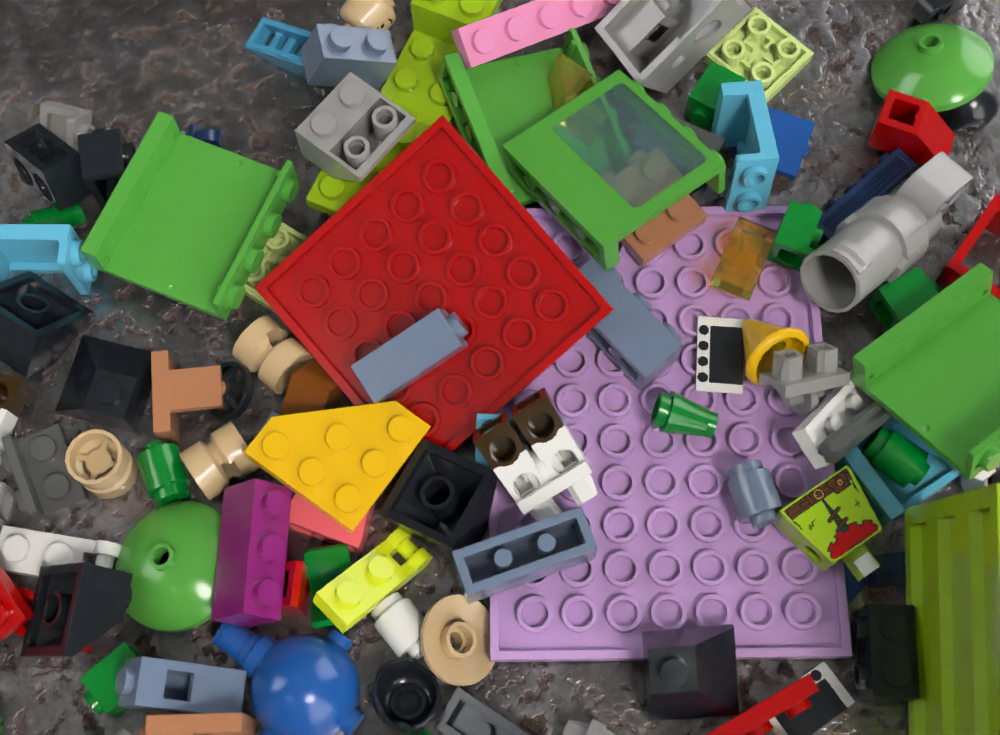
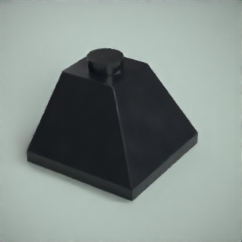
M31 271L0 282V361L26 378L55 364L89 322L93 311Z
M83 335L55 412L59 415L137 433L152 391V351Z
M422 438L379 514L427 547L453 559V551L478 543L488 527L498 477L492 469Z
M86 562L41 566L31 607L35 616L28 621L20 656L28 658L75 656L124 619L125 611L132 599V589L130 586L133 574Z
M733 624L642 631L649 722L739 715Z

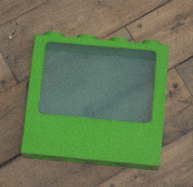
M620 69L502 145L507 171L606 272L620 263L618 242L705 182L718 194L725 190L726 164L722 156L716 150L708 149L698 140L697 135L689 126L681 125L672 117L669 109L663 103L654 101L637 80H631Z

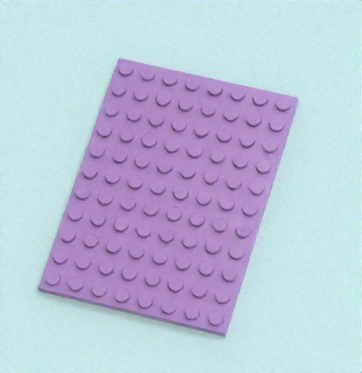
M725 206L701 207L707 214L705 223L643 267L619 241L620 263L614 266V268L622 277V284L632 294L637 292L642 295L649 303L652 310L651 313L661 323H669L678 332L681 338L680 342L683 344L678 360L641 391L588 335H585L497 413L502 414L507 411L509 415H512L511 407L545 387L561 417H565V424L588 459L592 469L591 476L598 493L593 498L577 505L567 488L553 496V498L561 508L562 513L582 506L598 550L593 560L490 596V662L644 661L642 631L729 624L734 626L736 660L840 659L852 657L844 561H839L823 572L774 524L758 529H753L751 523L742 524L727 482L730 480L728 475L730 468L746 461L759 459L763 467L770 470L784 508L835 473L834 464L815 469L792 435V432L808 415H798L792 406L785 407L782 397L773 386H757L748 380L745 373L744 344L743 394L696 391L698 316L744 320L751 318L784 327H796L807 334L810 344L823 342L820 306L815 304L804 291L800 272L766 259L788 206H766V209L753 212H727ZM526 208L578 269L592 258L544 208ZM824 390L826 397L828 395V391ZM671 391H674L710 411L718 413V423L713 436L708 438L705 436L661 433L659 427L652 426L650 423L653 406L660 392L670 394ZM497 478L489 517V538L537 522L530 512L523 515L516 501L499 478Z

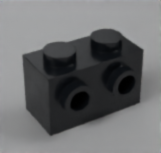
M99 128L91 133L78 135L82 179L102 210L136 152L134 143H127L120 128Z
M868 603L855 612L851 627L853 642L857 643L854 683L856 689L859 690V701L866 703L906 704L920 699L914 605Z

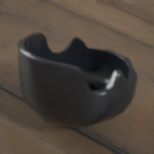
M990 80L983 92L970 102L957 108L937 113L951 130L960 131L967 127H975V130H979L998 114L1000 94L996 84Z
M412 657L390 660L378 670L372 686V705L376 715L384 724L402 733H413L424 729L436 717L442 699L436 675L419 664L416 658Z

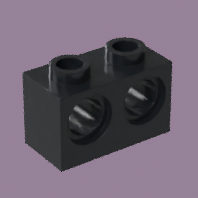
M40 123L4 141L21 180L60 212L79 204L83 198L92 194L82 179L79 152Z

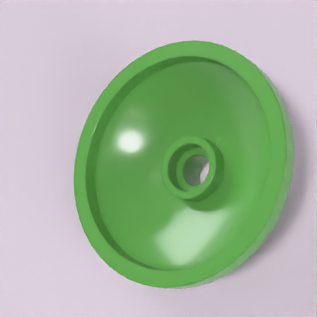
M949 23L921 24L901 31L887 40L878 49L871 64V78L876 92L883 100L889 89L928 101L936 112H942L962 106L983 92L993 75L994 57L988 43L980 35L967 28Z
M177 501L152 510L132 527L122 543L119 557L116 559L115 570L133 574L130 586L132 589V599L126 610L133 619L148 628L171 633L190 630L211 619L222 514L208 505L199 502ZM169 552L168 560L161 565L160 560L162 556Z

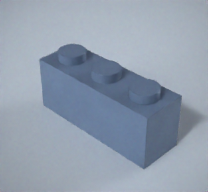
M592 257L579 270L614 308V311L587 335L642 391L678 360L683 346L680 342V335L672 325L667 322L661 323L651 313V307L642 295L637 292L632 294L622 284V277L614 267L606 272Z
M582 506L455 550L452 552V556L468 604L593 560L598 548Z

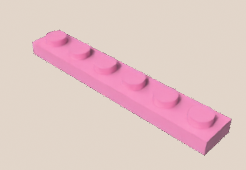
M534 0L452 30L451 32L465 69H469L569 31L571 28H577L603 18L620 0Z

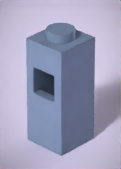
M437 308L351 365V368L373 403L385 402L467 348L469 345L464 336L468 334V330L456 312L448 314L445 309Z
M144 656L125 659V664L120 668L115 683L116 694L120 695L118 707L175 714L242 712L247 671Z

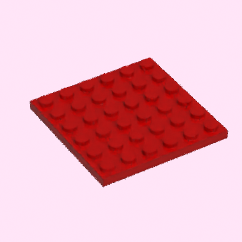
M443 115L254 287L355 406L374 403L352 370L351 365L437 308L445 309L448 314L456 312L468 330V334L464 336V339L469 346L385 401H397L431 427L423 439L452 452L473 435V431L476 430L477 413L497 414L614 311V308ZM417 447L414 449V451L411 453L409 458L404 463L406 466L410 461L412 455L414 454L415 450L417 449Z

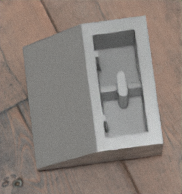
M349 72L295 129V134L301 154L332 178L361 182L416 123V119L352 72Z

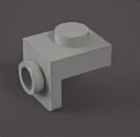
M50 100L40 104V124L79 152L78 135L91 133L95 130L92 125V111Z

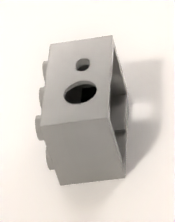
M620 0L595 29L635 80L643 87L667 93L751 8L744 0Z

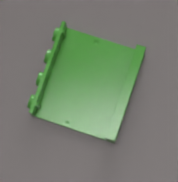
M575 28L569 29L563 47L484 63L469 69H465L459 52L446 54L443 56L438 75L461 136L522 205L537 201L507 171L502 145L602 81L600 76L595 74L589 61L588 48L584 42H581ZM605 95L553 130L601 177L609 173H613L614 176L627 169L626 164L633 157L630 144L624 141L618 128L617 114L612 107H609Z
M158 111L80 251L92 268L226 321L232 309H237L242 303L245 295L244 285L250 274L256 273L260 268L264 257L263 249L269 237L274 238L278 233L282 222L281 214L287 202L292 203L298 194L300 181L298 180L292 161L287 160L280 171L180 132L173 116Z
M981 262L853 356L852 382L969 481L981 471L989 472L1000 463V300L991 294L994 271Z

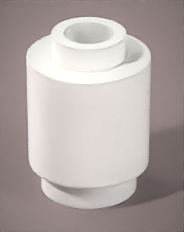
M399 592L393 593L381 601L371 612V616L376 621L374 627L398 658L412 657L419 659L423 656L420 632L424 616L409 598H403Z

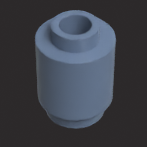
M759 459L746 461L728 470L730 480L727 482L741 523H751L753 529H758L777 522L778 517L776 514L783 508L770 470L764 468Z

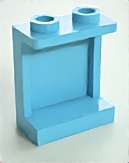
M762 81L721 83L711 133L725 139L723 147H736L738 154L735 156L726 194V211L753 212L766 209L779 162V155Z
M0 224V282L10 279L12 273H25L28 271L32 273H64L81 295H90L91 282L97 280L98 270L92 268L81 253L80 249L84 241L79 238L70 224Z
M895 417L890 418L882 426L888 431L895 429L929 453L926 462L931 465L930 469L918 485L914 486L909 483L906 487L902 488L870 465L868 458L861 451L873 433L834 464L836 472L846 465L849 466L882 528L903 515L906 508L916 506L961 475L952 465Z

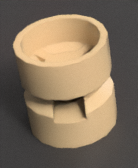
M265 315L252 322L242 332L233 347L232 355L241 364L245 365L250 372L259 371V380L275 394H282L287 392L292 373L311 360L313 356L296 338L287 339V331L273 318Z
M232 421L212 432L209 443L206 444L198 441L179 453L192 477L209 500L222 493L224 488L230 487V479L233 477L242 480L260 468L244 456V451L248 446Z
M91 429L80 433L71 441L66 450L65 463L68 472L91 494L101 499H114L124 495L132 488L137 479L138 466L134 456L113 434L105 430Z

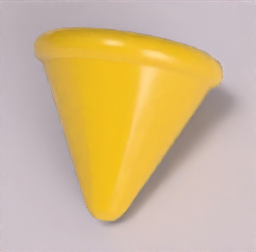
M751 318L743 321L741 328L746 359L745 373L748 380L754 385L760 386L759 373L772 370L774 351L782 349L799 351L803 353L804 364L808 356L810 342L803 330Z

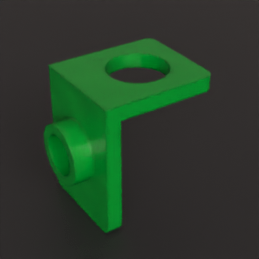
M347 544L316 547L304 551L312 601L316 592L352 566ZM312 602V627L334 625Z

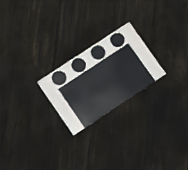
M698 316L696 391L743 394V336L741 327L744 319Z
M825 661L806 674L811 675L819 688V691L808 697L812 706L790 719L785 712L770 719L769 721L774 727L772 731L775 735H812L855 703Z

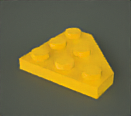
M397 401L274 416L269 419L246 448L244 456L352 534L431 426Z

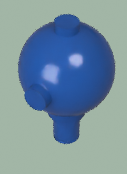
M223 623L215 634L212 644L234 658L236 663L241 666V670H246V676L251 679L250 696L252 707L257 719L263 726L257 735H336L340 731L346 735H352L362 722L365 713L357 708L360 696L359 674L353 659L348 654L353 642L337 630L331 628L326 637L308 633L297 634L278 642L268 634L262 636L259 633H253L244 626Z

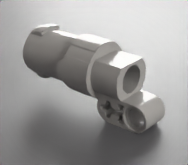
M941 151L915 171L893 193L870 199L836 227L833 237L803 260L800 268V278L806 294L824 310L840 313L849 311L881 283H892L924 256L929 246V240L938 234L941 228L942 211L950 206L968 188L974 177Z

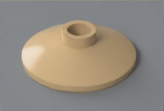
M462 594L441 598L430 607L423 619L420 632L421 650L430 670L440 680L454 686H467L481 681L488 675L495 663L490 662L489 611L479 601L468 604L466 596ZM450 635L454 639V647L451 645Z

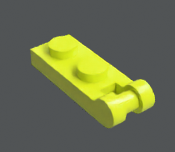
M397 528L385 541L316 592L312 602L342 633H345L370 613L381 601L395 593L420 573L430 563L433 556L424 547L419 549L410 540L411 535ZM397 552L407 561L402 566L392 558Z

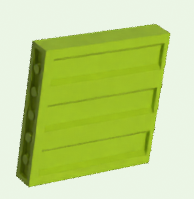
M995 483L905 509L906 605H914L920 699L908 703L909 735H1000V483Z

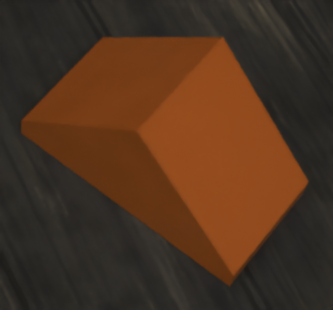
M313 357L292 373L279 415L335 409L344 392Z

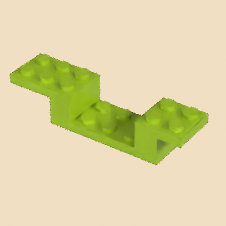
M503 0L411 1L413 31L380 93L415 117L416 123L361 182L332 178L321 169L306 197L308 207L333 216L438 118L443 115L453 126L455 119L438 79L443 56L458 52L451 31L498 14Z

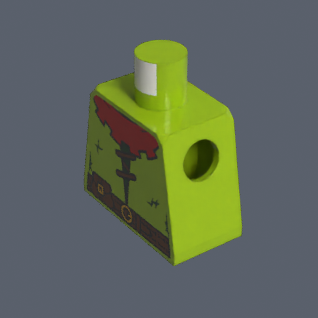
M848 465L779 510L776 514L778 521L773 524L823 572L843 560L856 579L860 581L881 566L865 546V543L880 533L882 527Z

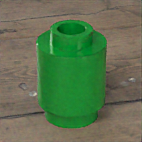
M883 426L873 433L861 451L868 458V462L874 469L902 488L906 487L909 483L914 486L918 485L931 466L926 462L929 455L928 452L895 429L888 431Z
M156 440L143 446L141 449L142 453L136 457V463L149 498L155 499L158 507L188 498L191 494L188 488L191 480L185 464L179 456L180 451L177 444L167 443L166 440Z

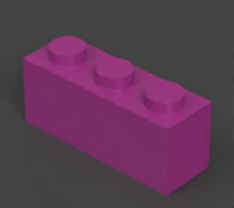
M255 478L224 488L211 612L212 621L244 627L281 621L292 490L288 487Z

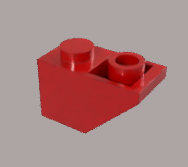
M889 89L877 112L866 146L889 152L890 154L899 147L914 162L924 165L941 151L949 155L955 134L928 101Z

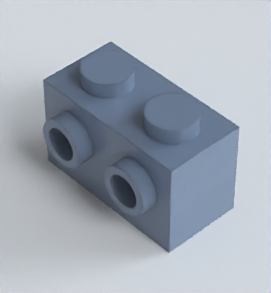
M332 23L316 24L300 51L308 85L336 87L349 72H352L374 89H380L397 64L390 31L372 29L367 26L350 27Z

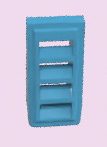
M262 17L246 42L245 50L306 79L300 51L310 36L311 31ZM272 33L276 34L269 46H265ZM287 39V42L285 43L284 47L282 48V50H280L285 40ZM299 46H301V48L299 49L298 53H297L296 55H294V54L296 53L297 49L299 48Z

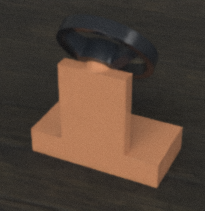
M168 350L151 352L153 433L158 440H166L167 443H180L179 412L209 409L215 418L232 421L240 417L248 408L253 395L254 383L252 374L245 365L229 361L221 365L177 369V364ZM239 370L244 378V393L240 403L237 399L238 383L236 381ZM223 403H227L234 411L227 415H222L218 408H223Z

